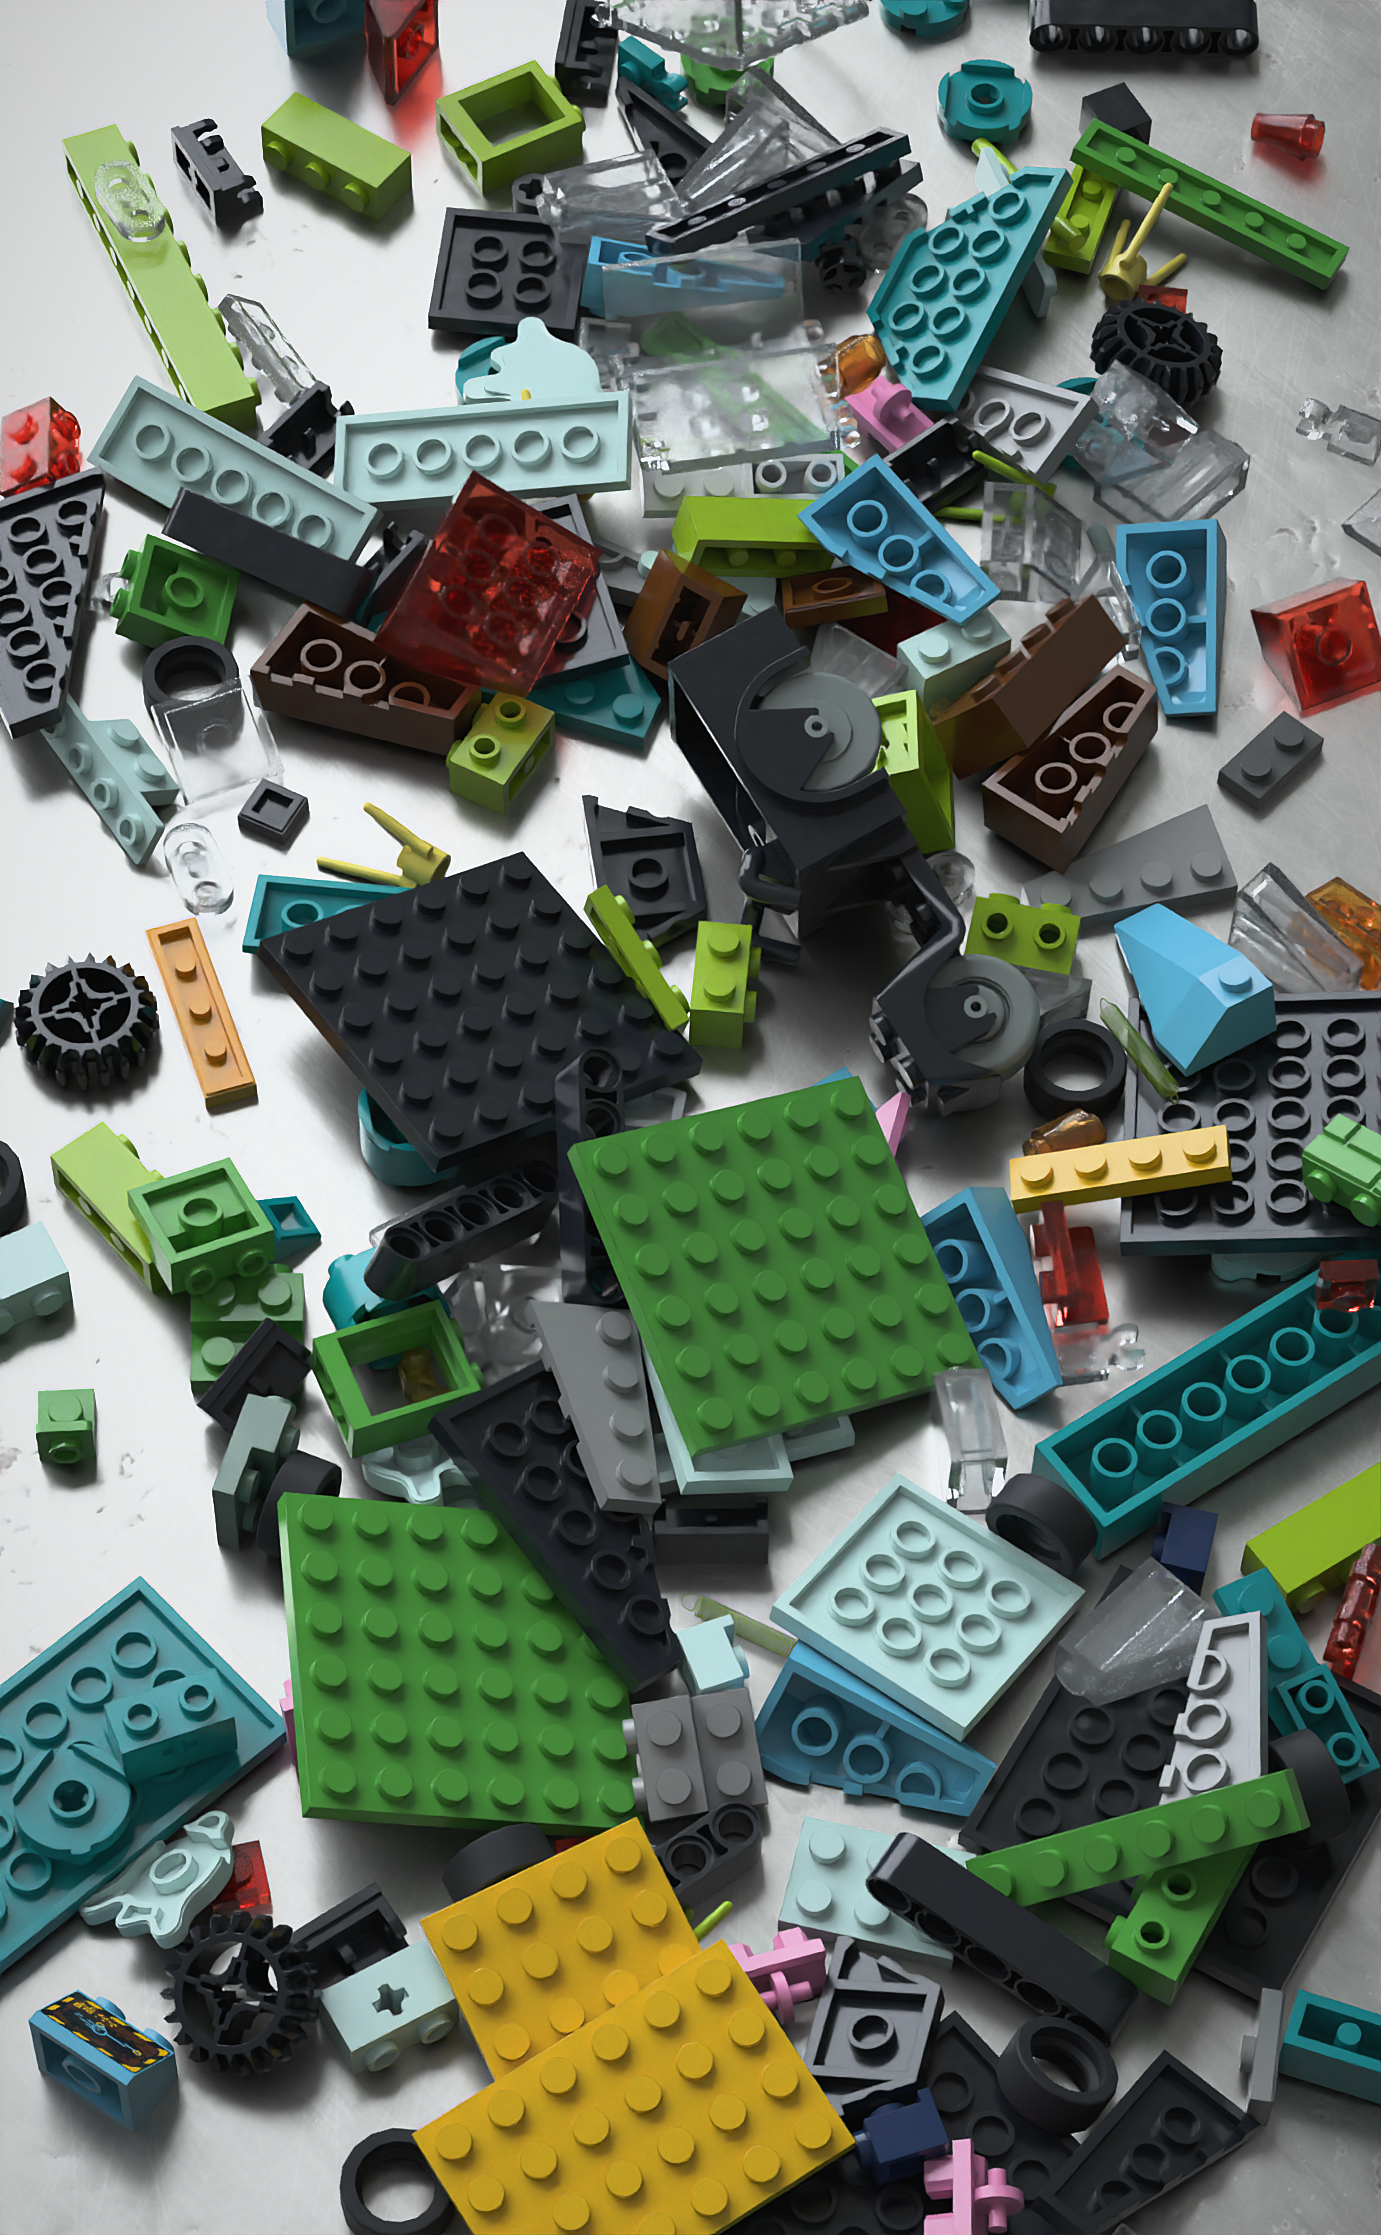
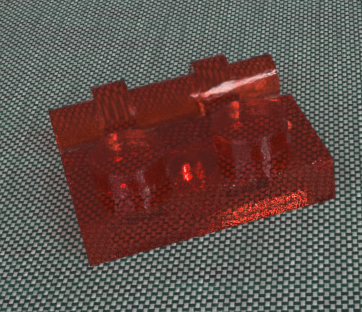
M1366 1544L1360 1560L1352 1563L1342 1601L1337 1608L1333 1620L1334 1627L1331 1630L1322 1659L1323 1661L1333 1663L1332 1671L1352 1681L1381 1597V1546L1375 1544Z

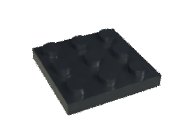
M446 207L428 312V329L518 337V325L521 320L535 317L544 322L548 333L553 337L565 342H574L591 234V220Z

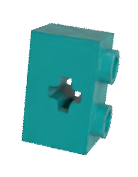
M216 1667L103 1704L108 1736L117 1761L124 1770L128 1785L238 1749L235 1717Z

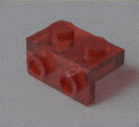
M47 396L1 416L0 495L4 499L80 472L78 463L79 438L81 436L80 424L76 416L71 411H66L53 397Z
M1062 1200L1040 1202L1038 1224L1030 1225V1242L1033 1257H1041L1043 1271L1039 1272L1040 1295L1043 1305L1050 1304L1055 1330L1106 1325L1109 1322V1310L1092 1228L1090 1226L1068 1228Z

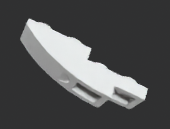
M843 454L743 455L741 463L641 464L639 477L642 518H676L684 496L817 500L845 478Z

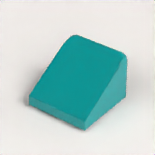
M297 1196L256 1200L274 1229L275 1260L268 1264L275 1263L319 1242L321 1239L320 1231Z

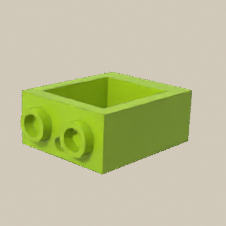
M536 59L435 100L436 134L482 195L511 184L524 174L537 173L582 154V132L586 130L584 116L578 106L570 105L563 96L557 79L552 74L547 75ZM531 100L537 104L550 121L548 125L495 147H492L475 124Z
M914 689L871 699L879 714L882 728L880 756L872 772L883 766L889 774V784L907 811L906 825L918 842V848L922 854L955 847L953 769L917 690Z

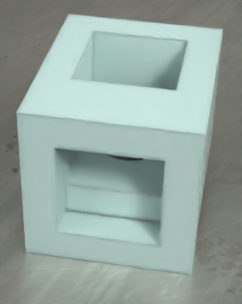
M730 1614L676 1631L682 1656L678 1667L691 1697L743 1688L744 1679L750 1677L747 1659L741 1646H733L734 1622Z

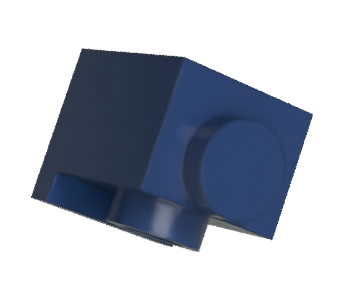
M1163 1501L1149 1560V1566L1159 1568L1157 1583L1185 1597L1200 1600L1219 1514Z
M929 2087L917 2091L915 2104L904 2107L902 2103H891L876 2109L870 2114L869 2118L863 2119L862 2130L851 2133L856 2141V2147L853 2148L856 2161L861 2169L870 2168L876 2187L924 2173V2161L948 2155L949 2140Z

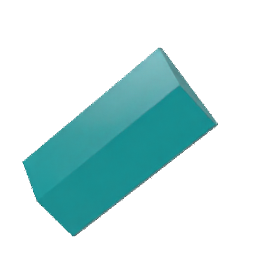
M258 874L242 942V953L257 954L259 943L262 939L412 888Z

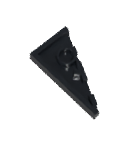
M625 76L616 80L615 97L670 222L697 210L740 178V163Z

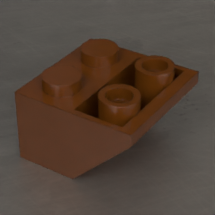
M660 548L622 632L627 642L628 651L639 665L668 681L667 662L734 627L748 594L672 551Z

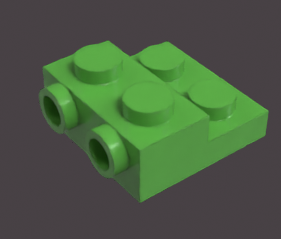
M147 533L137 551L133 549L127 551L121 565L119 577L128 580L126 590L123 588L118 589L110 608L109 616L118 619L115 634L154 649L166 641L182 636H202L220 642L224 646L241 570Z
M230 1157L127 1190L128 1206L150 1242V1257L172 1295L185 1290L194 1295L203 1294L209 1291L218 1279L238 1272L243 1277L256 1276L267 1267L269 1262L275 1260L274 1229Z
M269 1264L256 1276L243 1277L239 1273H235L218 1279L216 1284L203 1294H191V1392H207L266 1317L270 1318L304 1345L305 1288L303 1273H293V1270L284 1264ZM303 1382L296 1391H303Z

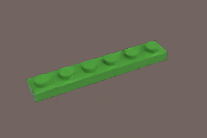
M1096 118L1092 120L1073 148L1069 161L1152 203L1155 202L1164 185L1171 183L1173 191L1167 199L1164 209L1325 291L1347 257L1350 249L1348 246Z
M1293 1768L976 1856L966 1860L965 1864L967 1869L1024 1907L1304 1830L1311 1825Z

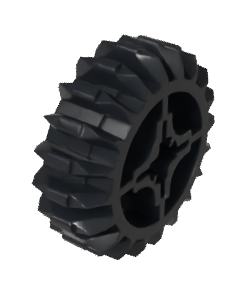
M1138 297L1134 303L1129 300H1121L1118 306H1110L1107 312L1103 314L1101 321L1096 324L1092 334L1093 341L1089 358L1095 362L1094 371L1105 376L1104 384L1118 387L1120 396L1129 395L1136 399L1137 404L1141 401L1150 403L1155 410L1160 405H1165L1169 410L1176 411L1179 406L1191 409L1195 402H1203L1206 395L1210 394L1221 373L1219 369L1222 365L1221 356L1223 350L1217 345L1218 337L1207 332L1208 324L1193 320L1192 312L1184 314L1177 310L1176 305L1172 307L1162 305L1159 299H1156L1153 303H1148L1143 298Z
M90 951L84 959L85 961L75 962L67 954L64 966L57 967L47 962L44 969L45 976L31 974L30 981L28 982L29 989L20 990L18 997L19 1006L15 1007L13 1015L14 1024L17 1028L15 1031L16 1042L20 1049L24 1051V1058L29 1066L38 1065V1071L42 1074L43 1079L56 1074L57 1081L60 1082L62 1087L71 1079H78V1083L83 1090L87 1087L89 1080L99 1079V1082L106 1088L110 1081V1075L117 1074L126 1080L129 1073V1065L143 1067L145 1052L154 1051L156 1044L155 1034L158 1033L160 1028L159 1014L156 1013L158 1011L157 998L153 991L149 990V983L145 976H135V970L130 962L117 968L116 961L111 954L101 963L95 962V957H93ZM81 1012L85 1014L86 1019H83ZM88 1022L91 1023V1026L93 1027V1029H90V1028H89Z
M235 1911L231 1919L225 1914L212 1916L210 1918V1929L205 1925L194 1926L190 1929L193 1944L181 1942L174 1947L182 1963L181 1965L169 1964L163 1969L169 1977L175 1978L174 1988L163 1989L160 1995L166 2000H174L175 2009L169 2011L163 2019L167 2023H181L182 2027L177 2032L173 2041L177 2042L178 2045L193 2043L189 2059H192L194 2062H205L209 2059V2070L215 2073H224L230 2067L231 2073L234 2076H248L252 2068L257 2073L271 2071L273 2069V2059L277 2062H287L293 2057L289 2043L302 2045L309 2040L300 2024L301 2022L313 2023L319 2018L314 2010L307 2008L308 1999L319 1998L323 1992L318 1987H308L307 1977L317 1973L319 1967L315 1963H301L300 1960L306 1954L309 1946L304 1941L290 1943L293 1928L287 1924H279L273 1928V1918L268 1914H257L252 1919L249 1911ZM242 1943L238 1957L231 1958V1962L225 1972L222 1974L210 1972L216 1960L226 1950ZM269 1966L272 1967L275 1974L278 1991L270 1984L268 1977ZM243 1984L239 1989L246 1988V1996L256 1999L258 2002L240 2003L243 1998H237L236 1990L224 1985ZM205 1996H207L213 2004V2021L207 2009ZM259 2013L273 2014L267 2027L257 2037L246 2043H241L244 2030L251 2029L252 2023Z

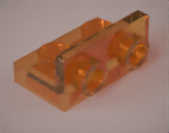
M1337 876L1306 894L1288 934L1292 940L1363 989L1374 990L1381 981V906Z

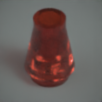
M1258 112L1254 117L1251 127L1252 141L1264 143L1301 161H1304L1307 157L1317 158L1325 137V123L1315 119L1314 114H1265Z

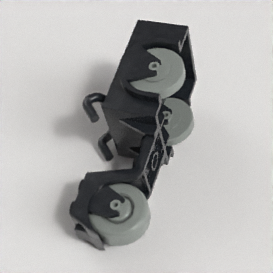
M775 605L667 662L671 739L744 854L738 869L737 879L740 889L745 894L740 924L752 925L751 947H761V958L793 966L798 965L802 946L760 936L759 931L765 908L781 913L797 940L857 907L891 901L896 908L903 905L913 922L909 923L910 930L921 949L873 997L872 1016L869 1017L872 1033L868 1034L871 1047L881 1062L885 1063L890 1060L900 1076L895 1079L899 1091L911 1095L909 1106L912 1107L918 1104L926 1116L941 1114L943 1118L952 1112L981 1109L1000 1097L1001 1083L1020 1071L1034 1051L1040 1025L1038 999L1027 978L1006 961L983 954H960V945L963 943L966 933L964 919L918 848V842L907 827V811L891 788L889 774L883 766L872 772L880 756L882 728L877 709L869 696L856 684L833 674L806 673L794 676L811 667V652L806 645L800 646Z

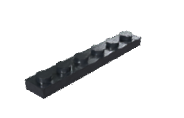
M880 126L645 233L648 252L669 259L674 263L689 261L698 255V250L711 244H724L733 241L738 237V232L751 226L770 224L778 218L777 214L790 208L809 206L817 201L818 195L829 190L848 188L856 183V178L866 173L881 172L892 168L895 165V160L912 153L909 137L907 134Z

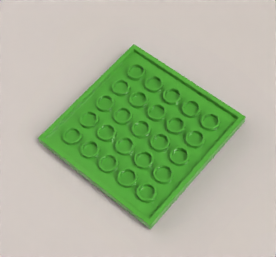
M859 1075L576 1143L567 1152L691 1458L975 1380L985 1371Z
M290 1492L283 1493L277 1502L302 1818L491 1831L511 1825L527 1823L539 1826L544 1834L595 1837L637 1817L643 1830H645L643 1812L638 1813L632 1784V1778L638 1777L636 1754L628 1755L622 1720L632 1719L628 1688L492 1511Z

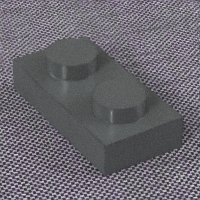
M1283 711L1219 770L1217 784L1255 811H1258L1322 751L1324 738Z

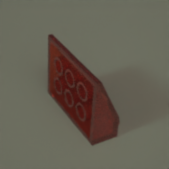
M472 470L449 502L372 642L417 670L525 698L530 692L603 551Z

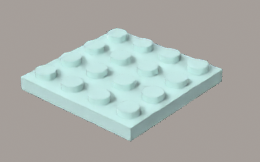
M896 1473L772 1605L769 1620L961 1742L1081 1606L1086 1590L899 1473Z

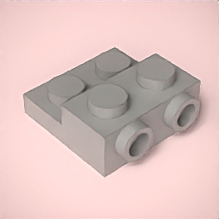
M748 1687L694 1697L685 1695L631 1705L633 1719L622 1720L624 1738L628 1755L639 1753L643 1774L642 1777L632 1778L633 1792L638 1813L649 1811L651 1823L656 1825L705 1816L718 1806L729 1801H742L750 1804L752 1807L769 1805Z

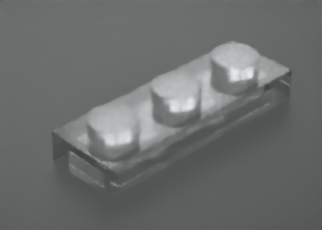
M227 293L217 306L229 323L227 330L237 341L245 345L252 355V365L269 378L276 388L274 391L276 398L284 406L290 408L318 380L261 302Z

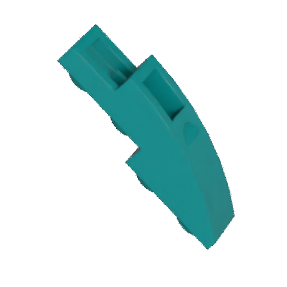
M1268 1568L1260 1569L1216 1589L1212 1597L1223 1617L1260 1611L1268 1623V1714L1282 1736L1284 1737L1305 1728L1317 1734L1334 1759L1344 1785L1378 1770L1381 1766L1326 1663L1318 1665Z

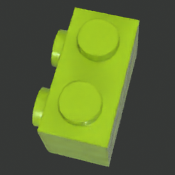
M500 688L489 705L484 703L480 706L473 719L470 732L463 741L460 739L455 741L447 755L446 767L449 768L450 792L504 816L555 744V712Z
M990 893L989 898L976 896L964 955L983 954L999 958L1018 969L1027 978L1029 983L1068 990L1080 935L1081 916L1072 915L1070 908L1055 903H1043L1041 908L1021 905L1020 899L1004 893Z
M699 921L690 1001V1045L742 1049L744 1022L754 1023L757 991L748 990L749 978L759 979L761 947H751L752 925Z

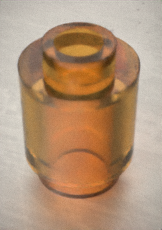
M870 334L850 336L815 360L813 379L816 387L825 396L837 401L844 400L847 396L857 392L879 377L881 369L885 367L887 362L885 351L880 342Z
M1076 1108L1032 1131L1031 1138L1023 1142L1022 1149L1024 1157L1102 1145L1106 1142L1107 1136L1101 1121L1093 1113L1087 1114L1084 1110Z

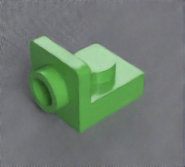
M94 1388L38 1391V1423L35 1425V1435L39 1460L73 1463L81 1458H96V1398Z

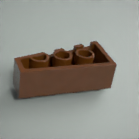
M1094 594L1075 603L1068 597L1054 605L1046 612L1045 616L1048 620L1045 623L1036 626L1020 639L1021 645L1002 658L992 671L932 723L953 772L959 781L1028 749L1128 643Z
M308 600L303 602L250 668L252 707L445 756L448 755L455 741L458 739L463 741L472 729L473 719L481 706V684Z
M1117 664L1059 715L1028 749L1015 754L982 783L984 826L1064 875L1158 731L1157 687Z

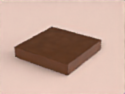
M852 566L783 577L781 579L785 621L790 629L888 612L884 584Z

